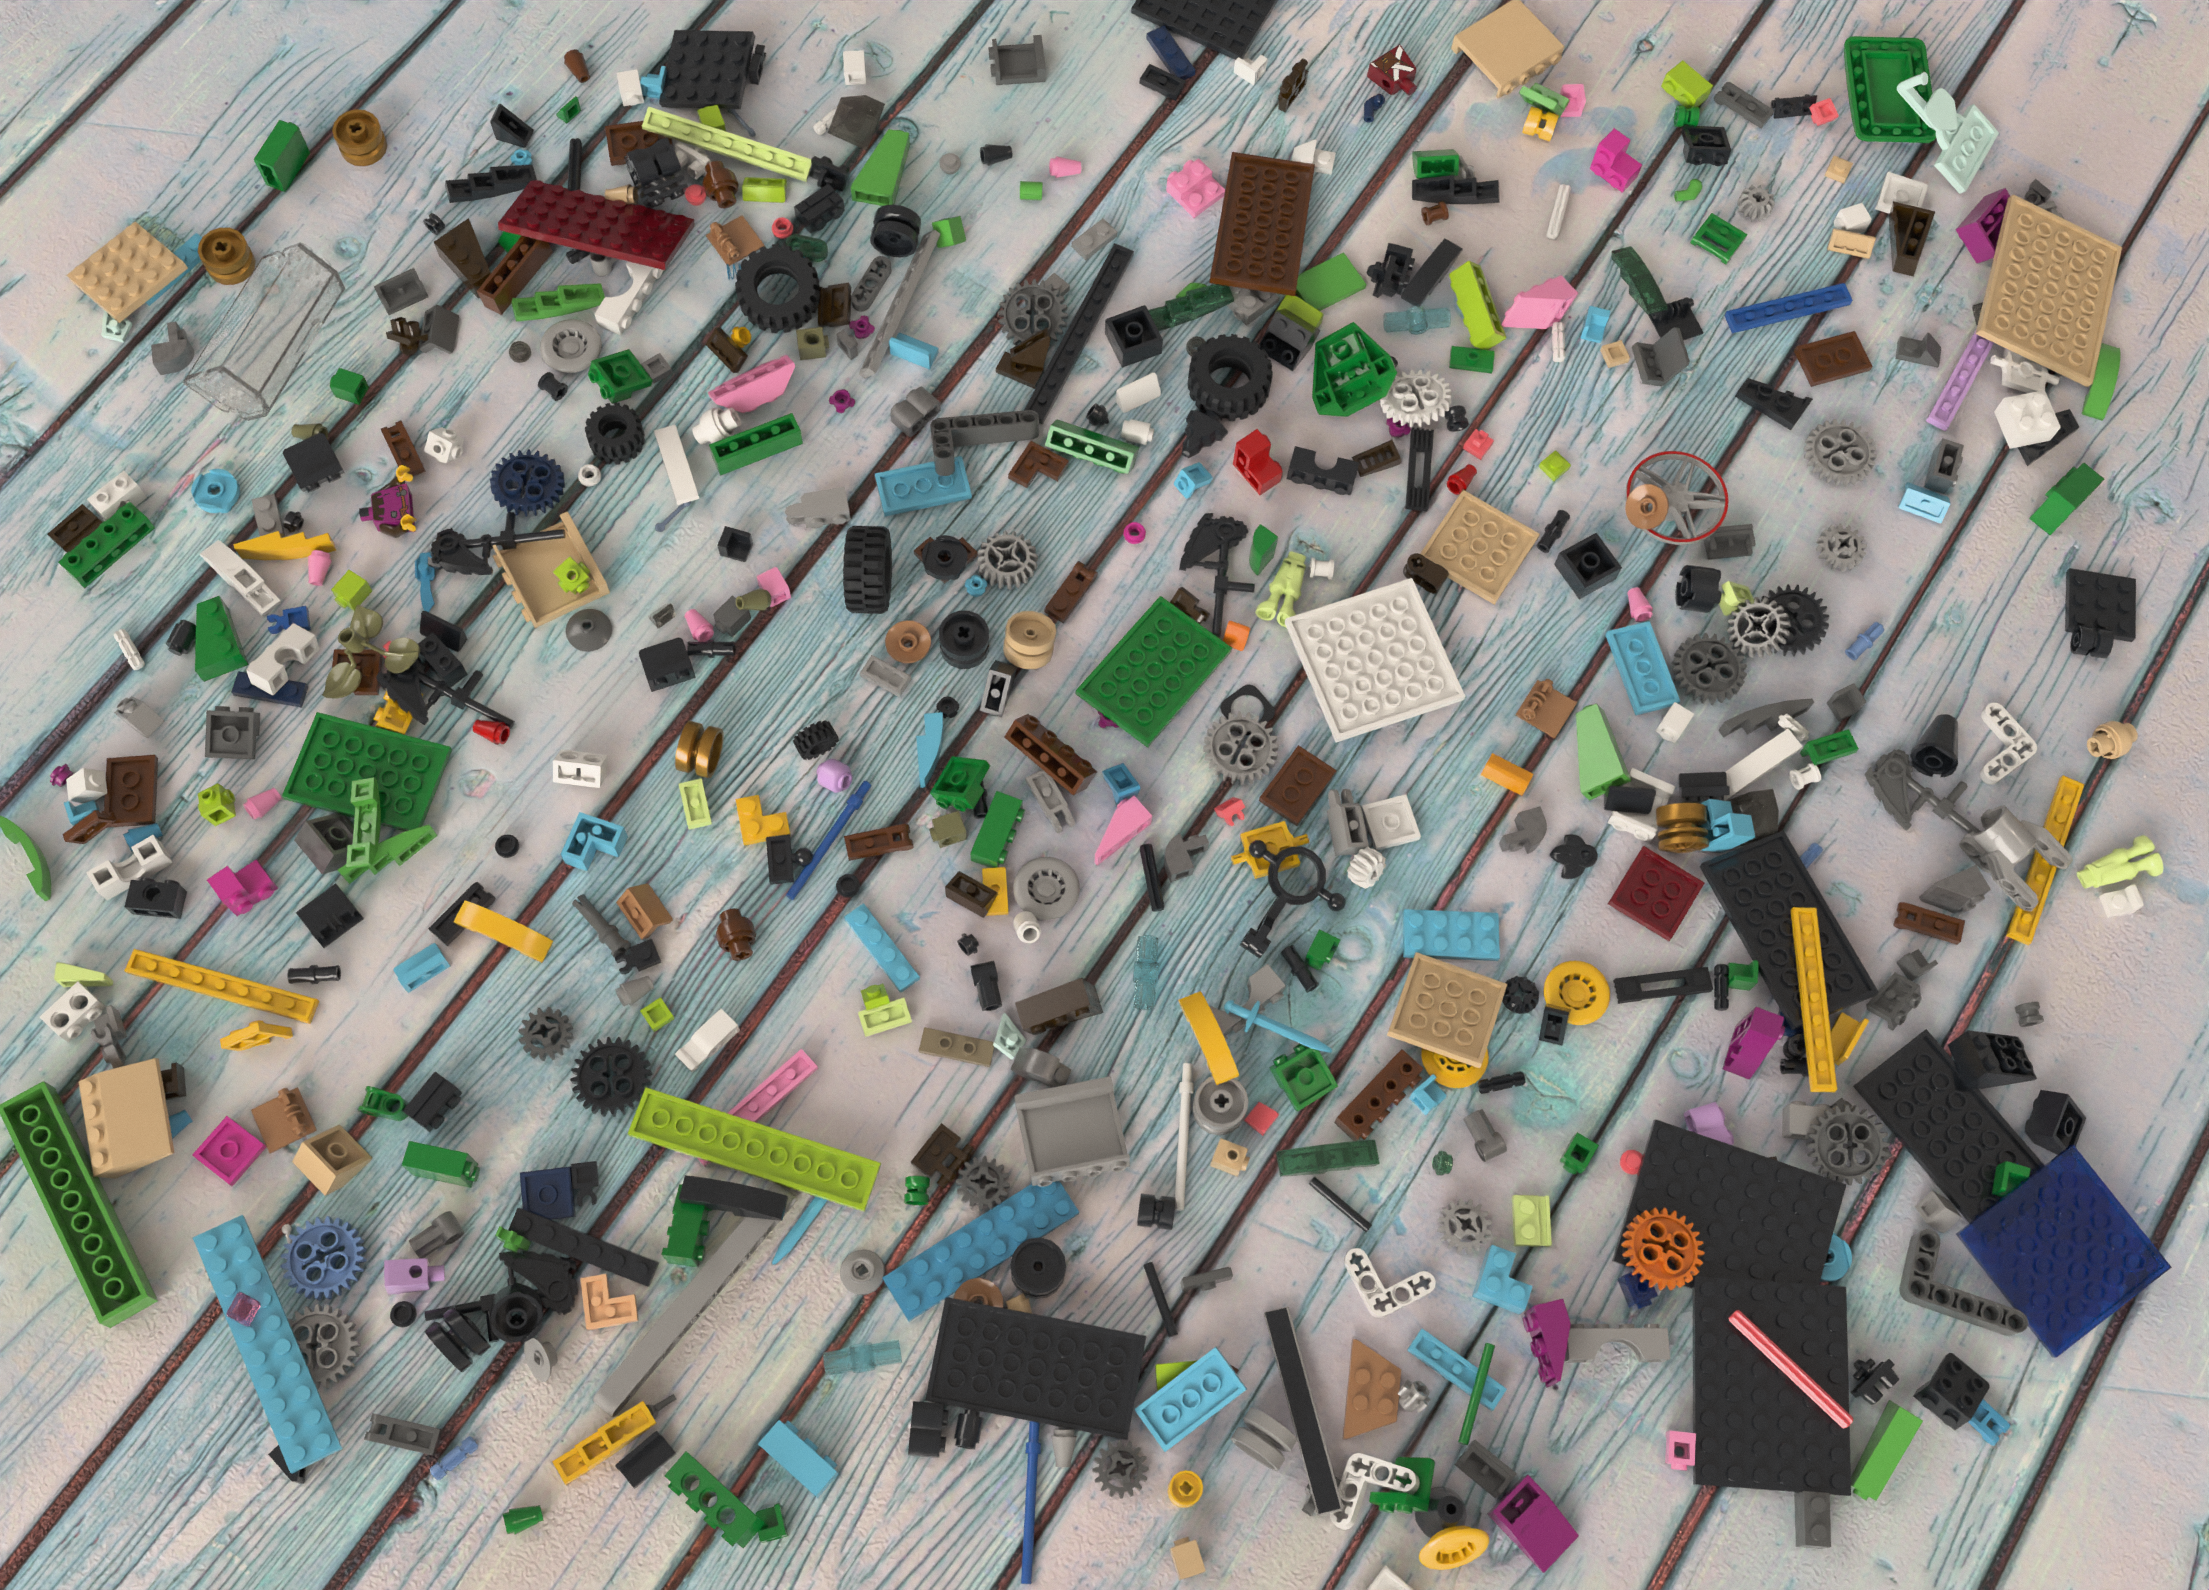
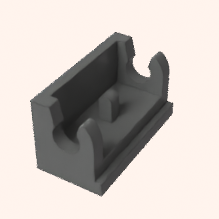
M414 268L374 286L388 315L428 298L424 285Z
M1752 524L1719 527L1714 534L1703 540L1708 560L1751 556L1753 553L1752 547L1756 545Z
M1476 1440L1468 1445L1454 1464L1495 1499L1504 1492L1517 1474Z

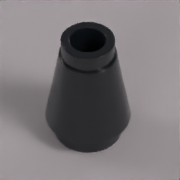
M985 144V147L980 148L981 162L990 166L1011 159L1012 148L1005 145Z

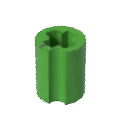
M1020 181V200H1042L1043 182Z

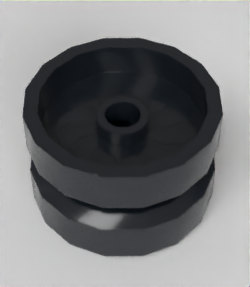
M884 205L878 208L875 212L874 227L870 236V243L874 249L890 257L901 258L914 254L917 250L918 235L921 229V218L918 214L900 205Z
M957 611L949 614L942 621L939 628V643L943 659L949 665L958 669H971L980 665L986 659L989 652V628L986 621L979 614L971 611Z
M1041 1237L1031 1238L1021 1243L1014 1251L1010 1263L1011 1278L1016 1289L1022 1294L1024 1293L1026 1297L1034 1299L1047 1298L1056 1293L1063 1284L1066 1273L1065 1256L1060 1247L1051 1240ZM1036 1264L1041 1265V1271L1034 1270Z
M452 1305L443 1314V1320L450 1330L448 1331L441 1323L434 1322L425 1330V1333L440 1352L459 1371L464 1372L473 1364L472 1357L465 1349L466 1347L475 1355L482 1356L491 1346L481 1334L480 1329Z

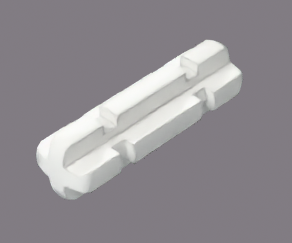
M844 103L838 104L835 107L836 110L832 109L821 118L822 121L819 120L813 125L814 131L818 135L824 134L827 131L826 128L830 129L841 119L840 117L848 114V107Z
M1554 322L1552 326L1554 362H1563L1565 359V333L1563 332L1565 329L1563 322Z
M125 629L116 631L114 637L134 670L143 668L145 662L140 657L128 632Z
M1781 714L1778 717L1780 719L1778 724L1785 730L1789 729L1797 740L1801 742L1809 739V731L1789 714Z

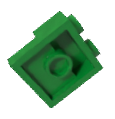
M630 349L592 360L588 372L590 381L597 383L600 387L603 399H609L612 404L631 398L632 392L650 387L653 381Z
M952 756L930 792L936 800V804L943 809L954 806L962 812H965L967 808L974 809L984 792L980 783L988 772L990 764L986 760Z
M1300 1043L1293 1047L1294 1053L1289 1056L1282 1054L1273 1060L1274 1065L1269 1067L1279 1087L1284 1089L1295 1111L1303 1109L1338 1087L1320 1051Z

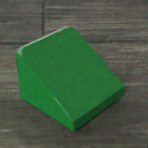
M575 96L556 114L566 124L581 112L578 97Z

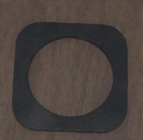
M1253 685L1243 686L1226 698L1220 706L1222 714L1228 720L1234 700L1243 695H1251L1258 698L1264 707V715L1258 723L1261 724L1264 721L1268 723L1275 715L1274 707L1257 687Z

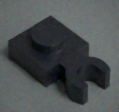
M756 45L755 54L752 56L748 70L750 84L759 85L763 71V62L766 58V52H764L765 45Z
M652 939L630 947V955L620 954L615 957L617 963L627 962L625 967L619 969L622 975L629 973L634 966L640 972L661 963Z
M597 1161L571 1164L573 1189L581 1190L577 1197L578 1205L583 1206V1198L586 1195L592 1198V1205L597 1204V1196L592 1191V1187L599 1186Z

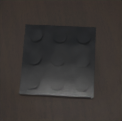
M2069 568L2066 572L2065 632L2073 633L2077 625L2092 627L2094 630L2096 628L2112 630L2115 640L2134 641L2136 639V579Z

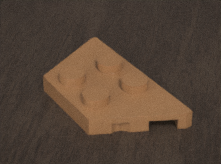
M1353 1339L1351 1345L1342 1437L1344 1440L1397 1422L1401 1369L1357 1339Z

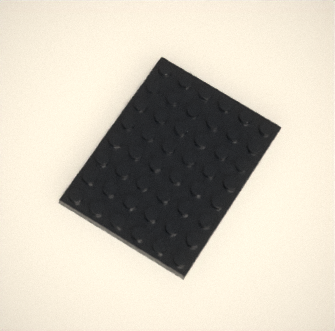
M1655 1119L1653 1120L1612 1262L1626 1266L1630 1261V1257L1622 1256L1628 1248L1621 1246V1244L1628 1240L1623 1234L1626 1231H1630L1627 1225L1630 1222L1634 1223L1633 1218L1637 1215L1641 1216V1213L1645 1210L1650 1213L1653 1208H1657L1660 1214V1211L1666 1208L1668 1215L1674 1210L1677 1211V1219L1686 1216L1684 1223L1686 1225L1693 1223L1694 1225L1690 1230L1700 1233L1695 1239L1696 1241H1703L1704 1244L1698 1247V1250H1702L1705 1254L1698 1257L1703 1264L1700 1267H1696L1700 1272L1695 1276L1819 1285L1847 1184ZM1650 1228L1651 1234L1659 1238L1658 1232L1654 1228ZM1674 1237L1675 1244L1682 1247L1681 1241ZM1643 1251L1645 1258L1652 1261L1651 1254L1648 1251ZM1667 1260L1669 1268L1675 1270L1674 1263ZM1626 1266V1267L1635 1269L1634 1266ZM1692 1281L1689 1283L1685 1282L1684 1287L1692 1289Z
M1693 1276V1433H1696L1693 1485L1785 1492L1809 1491L1851 1496L1850 1425L1847 1428H1842L1729 1321L1731 1314L1736 1310H1740L1849 1413L1846 1287Z

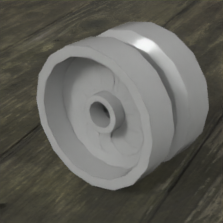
M1213 1076L1209 1077L1200 1084L1193 1100L1192 1112L1196 1123L1209 1134L1221 1136L1232 1133L1241 1125L1245 1118L1249 1101L1247 1092L1242 1084L1234 1078L1216 1085ZM1218 1103L1222 1104L1224 1108H1219Z
M1251 1407L1243 1418L1245 1425L1249 1429L1238 1427L1231 1437V1441L1259 1463L1274 1471H1278L1285 1461L1284 1455L1280 1450L1290 1452L1298 1439L1281 1423L1262 1411Z

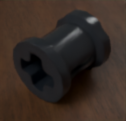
M551 372L545 373L538 382V388L550 393L555 401L562 399L567 393L568 386L556 380Z
M1796 1034L1784 1043L1783 1053L1788 1059L1799 1060L1806 1053L1804 1034Z

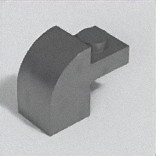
M176 321L167 323L169 342L151 345L153 365L160 375L176 373L185 369L194 357V349L187 339L184 329H180Z
M1541 806L1517 814L1514 821L1518 831L1503 835L1499 842L1502 852L1507 850L1515 852L1525 847L1526 853L1529 854L1540 845L1547 831V823Z
M1178 834L1169 841L1165 850L1164 867L1170 883L1193 874L1194 866L1190 856L1208 850L1209 841L1206 834L1190 836L1185 842H1183L1181 834Z
M1020 1047L1010 1069L1027 1080L1040 1081L1050 1088L1066 1085L1071 1073V1069L1060 1063L1059 1058L1041 1050Z

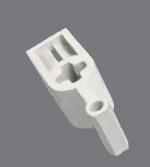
M720 1009L693 1034L691 1040L679 1049L675 1055L691 1072H694L699 1065L717 1053L740 1031L739 1026Z

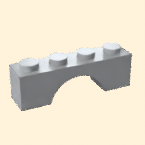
M1268 964L1249 977L1247 982L1249 999L1242 1007L1251 1011L1255 1003L1260 1001L1258 1013L1262 1014L1267 1004L1270 1002L1275 1004L1284 996L1283 992L1286 985ZM1210 1006L1225 1040L1228 1039L1226 1035L1234 1030L1237 1033L1246 1025L1245 1021L1247 1019L1231 1012L1227 1014L1225 1011Z
M1571 1324L1564 1363H1589L1595 1359L1599 1348L1608 1342H1617L1627 1346L1635 1354L1638 1362H1666L1670 1359L1668 1328H1659V1324H1645L1644 1328H1634V1324H1620L1619 1328H1609V1324H1595L1594 1328H1584V1324Z

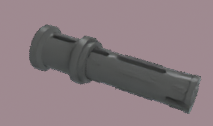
M584 894L578 896L577 898L580 902L575 899L572 905L576 907L599 934V941L609 947L614 958L620 954H625L629 950L631 943L621 937L616 926L609 925Z

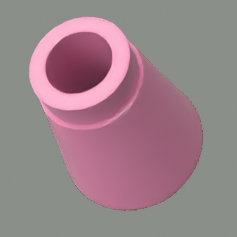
M1058 156L1051 158L1049 163L1050 175L1059 178L1080 174L1081 162Z
M314 550L308 556L309 584L323 585L332 562L329 553Z
M1640 588L1630 589L1627 595L1631 617L1636 622H1644L1650 619L1653 615L1652 606Z
M691 609L685 613L684 617L693 639L698 640V642H706L713 637V626L696 609Z
M272 788L248 798L243 806L252 819L255 820L258 817L262 818L282 798L278 791Z

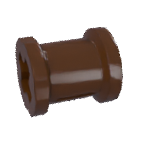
M1443 201L1438 202V205L1421 209V215L1426 225H1431L1432 222L1441 219L1447 220L1449 217L1448 208Z

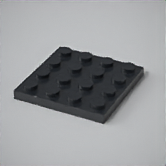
M674 30L666 67V79L663 93H661L659 100L661 107L704 108L718 105L719 109H741L755 41L754 32Z

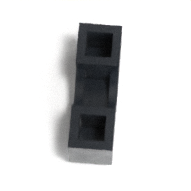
M1295 446L1287 474L1288 480L1296 484L1311 485L1320 490L1334 491L1339 495L1346 494L1351 496L1359 462L1338 457L1337 463L1332 469L1324 470L1315 463L1317 451Z

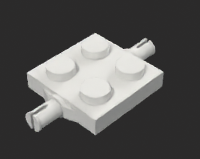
M2004 348L2003 358L1993 355L1990 359V364L2002 368V385L2025 393L2045 390L2046 382L2056 386L2060 381V377L2049 374L2046 367Z

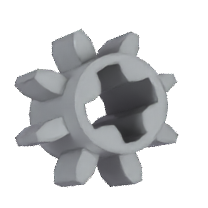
M1407 1380L1400 1387L1401 1390L1398 1392V1395H1400L1399 1403L1406 1411L1413 1412L1416 1409L1421 1413L1428 1406L1427 1403L1431 1399L1428 1397L1429 1390L1424 1383L1415 1381L1412 1384Z

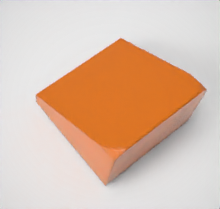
M1229 621L1223 642L1234 649L1243 651L1251 628Z

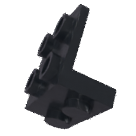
M318 433L283 450V456L303 492L307 491L310 493L321 487L319 484L326 481L329 483L341 478V474L345 473L323 433Z
M675 638L639 651V657L651 692L696 678L682 638Z
M1948 1353L1941 1361L1931 1380L1918 1388L1913 1397L1955 1431L1972 1419L1990 1385L1953 1353Z

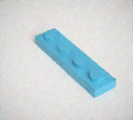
M194 234L174 252L186 264L188 269L145 302L148 306L154 303L201 262L198 254V245L202 237L199 234Z
M864 903L844 916L845 921L900 993L920 980V976Z
M1421 1329L1407 1351L1471 1396L1478 1368L1427 1331ZM1487 1375L1480 1403L1493 1411L1507 1389Z

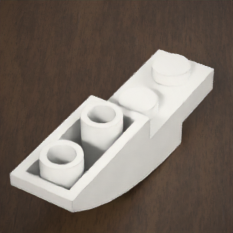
M217 540L200 553V556L231 588L234 587L262 617L281 604V600L265 585L264 580L221 541Z

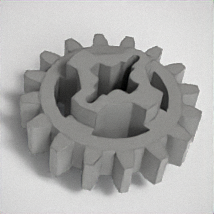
M1839 524L1836 528L1831 525L1828 530L1825 529L1816 542L1819 544L1816 551L1821 552L1818 558H1825L1824 565L1832 564V570H1835L1836 567H1840L1841 572L1846 567L1852 570L1855 565L1858 566L1866 555L1864 550L1867 544L1861 543L1864 537L1857 536L1858 530L1850 531V525L1846 529L1843 528L1842 524Z
M1459 1199L1457 1206L1455 1203L1450 1202L1448 1204L1450 1210L1444 1208L1441 1211L1445 1217H1439L1437 1222L1443 1224V1226L1437 1229V1232L1444 1233V1236L1440 1239L1441 1242L1448 1240L1447 1248L1457 1247L1456 1252L1458 1254L1462 1249H1465L1466 1253L1470 1254L1472 1247L1479 1251L1481 1249L1480 1243L1485 1245L1488 1242L1484 1236L1492 1234V1231L1487 1229L1492 1224V1221L1485 1220V1217L1489 1214L1488 1211L1482 1213L1480 1211L1481 1204H1478L1476 1207L1472 1206L1473 1200L1471 1199L1467 1204H1464V1201ZM1458 1211H1468L1469 1213L1461 1215ZM1476 1218L1480 1223V1228L1477 1227ZM1464 1222L1468 1224L1465 1231L1461 1229ZM1449 1224L1452 1226L1453 1235L1449 1230ZM1468 1238L1472 1242H1461L1460 1240Z

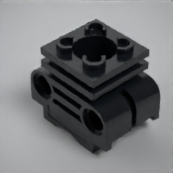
M667 137L658 140L648 148L635 149L624 156L627 164L626 167L634 186L637 187V190L645 188L639 194L640 197L649 196L643 202L644 206L650 205L651 208L663 204L665 198L670 197L671 200H674L685 194L684 191L688 188V185L685 183L679 186V183L685 179L684 175L675 177L681 171V165Z

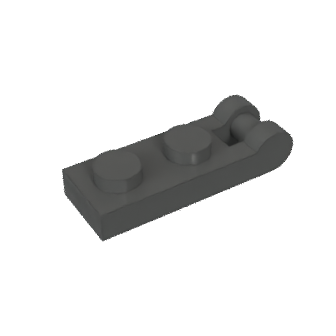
M1726 82L1721 89L1722 91L1717 92L1714 96V101L1717 104L1725 105L1761 129L1775 111L1731 82Z
M372 1413L370 1419L372 1424L369 1432H366L364 1440L435 1456L443 1430ZM382 1425H387L385 1436L380 1435Z

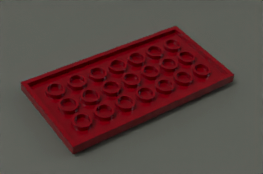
M539 180L528 183L498 222V230L662 270H666L694 228V219L684 215L667 213L664 210H655L643 205H627L622 200L612 201L605 199L602 195L588 194L581 190L568 191V188L563 186L551 185Z

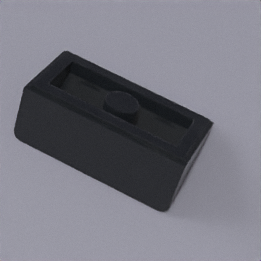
M422 611L420 634L427 637L433 632L446 647L459 652L468 640L463 629L427 611Z
M1609 786L1604 794V810L1650 814L1656 790Z

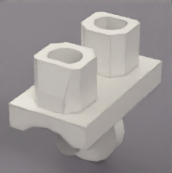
M678 142L675 145V152L681 168L684 165L687 166L688 174L694 179L699 178L701 175L705 176V166L710 163L709 156L705 154L706 149L688 147Z

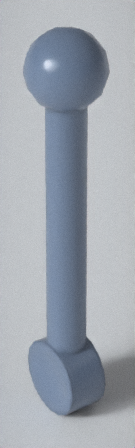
M727 109L728 113L733 114L748 131L750 137L756 135L755 131L745 123L735 109Z
M691 501L682 503L662 523H657L655 530L663 532L665 525L683 508L690 506Z

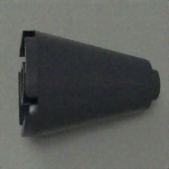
M1938 715L1912 749L1910 754L1911 764L1918 772L1930 777L1933 774H1941L1940 777H1947L1956 771L1958 766V721L1951 715Z
M1446 1487L1431 1488L1428 1511H1415L1417 1525L1429 1538L1441 1530L1453 1526H1463L1466 1523L1467 1513L1463 1500L1456 1492Z

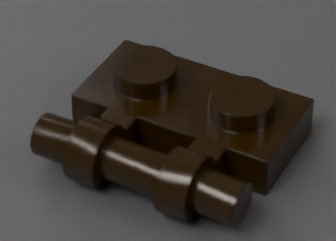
M1302 58L1299 63H1295L1290 75H1287L1282 81L1278 95V109L1283 112L1288 110L1307 83L1309 71L1305 69L1308 65L1306 59Z
M941 1123L912 1159L911 1164L930 1179L936 1171L939 1172L942 1176L936 1183L944 1189L949 1182L952 1183L957 1177L955 1174L961 1166L970 1160L969 1156L974 1151V1148L969 1144H966L962 1150L957 1148L956 1146L961 1141V1137ZM949 1154H952L955 1159L947 1168L942 1163Z

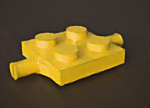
M1285 821L1240 834L1244 852L1231 855V861H1233V865L1247 861L1252 869L1254 878H1261L1268 875L1270 863L1264 858H1254L1250 855L1249 845L1252 841H1263L1267 846V850L1277 855L1280 851L1289 847H1297L1309 843V837L1307 834L1293 837ZM1298 855L1286 857L1281 862L1278 872L1300 866Z

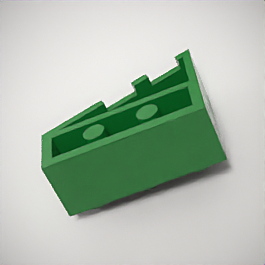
M2082 463L2078 468L2073 466L2045 494L2048 497L2047 500L2030 517V520L2047 534L2051 535L2104 481V478L2086 463Z
M217 596L198 603L196 610L195 672L203 682L249 665L229 609L221 597Z
M679 1184L672 1214H674L672 1225L668 1226L667 1235H669L668 1246L663 1248L661 1255L669 1264L698 1267L699 1261H703L706 1247L702 1245L704 1236H708L710 1230V1221H707L708 1212L713 1210L708 1209L705 1205L681 1203L679 1195L682 1184Z

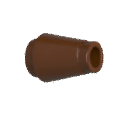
M577 49L568 51L564 55V64L580 83L588 81L590 75L584 55Z

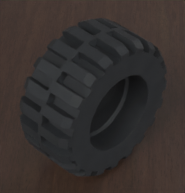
M772 244V248L769 249L766 246L760 247V252L756 253L753 251L749 254V260L744 259L740 264L741 270H738L736 274L737 282H735V288L741 311L744 316H748L749 322L753 325L757 323L761 330L766 331L767 328H770L771 333H778V330L783 329L784 333L791 332L790 328L795 327L797 330L802 327L803 321L808 323L812 319L811 313H816L817 303L820 302V285L816 268L812 267V261L808 257H803V252L798 249L793 252L791 246L784 245V248H779V244ZM772 274H785L797 281L799 291L789 302L776 305L762 300L758 295L757 288L766 277Z
M1223 334L1218 335L1217 339L1212 337L1207 340L1206 344L1202 343L1191 358L1187 383L1188 390H1190L1189 395L1193 401H1196L1195 405L1199 410L1204 409L1205 412L1207 410L1213 411L1221 420L1223 418H1227L1228 421H1235L1236 418H1240V420L1246 419L1249 413L1250 415L1257 413L1258 409L1264 406L1266 398L1269 396L1273 375L1271 360L1268 359V354L1264 349L1260 350V345L1254 341L1252 343L1250 338L1245 336L1239 338L1237 337L1238 335L1231 334V336L1226 337ZM1231 367L1242 371L1248 377L1249 382L1238 388H1227L1217 384L1210 374L1217 369Z
M852 526L847 530L843 557V586L846 609L851 613L883 614L888 611L892 586V548L889 529L884 526Z

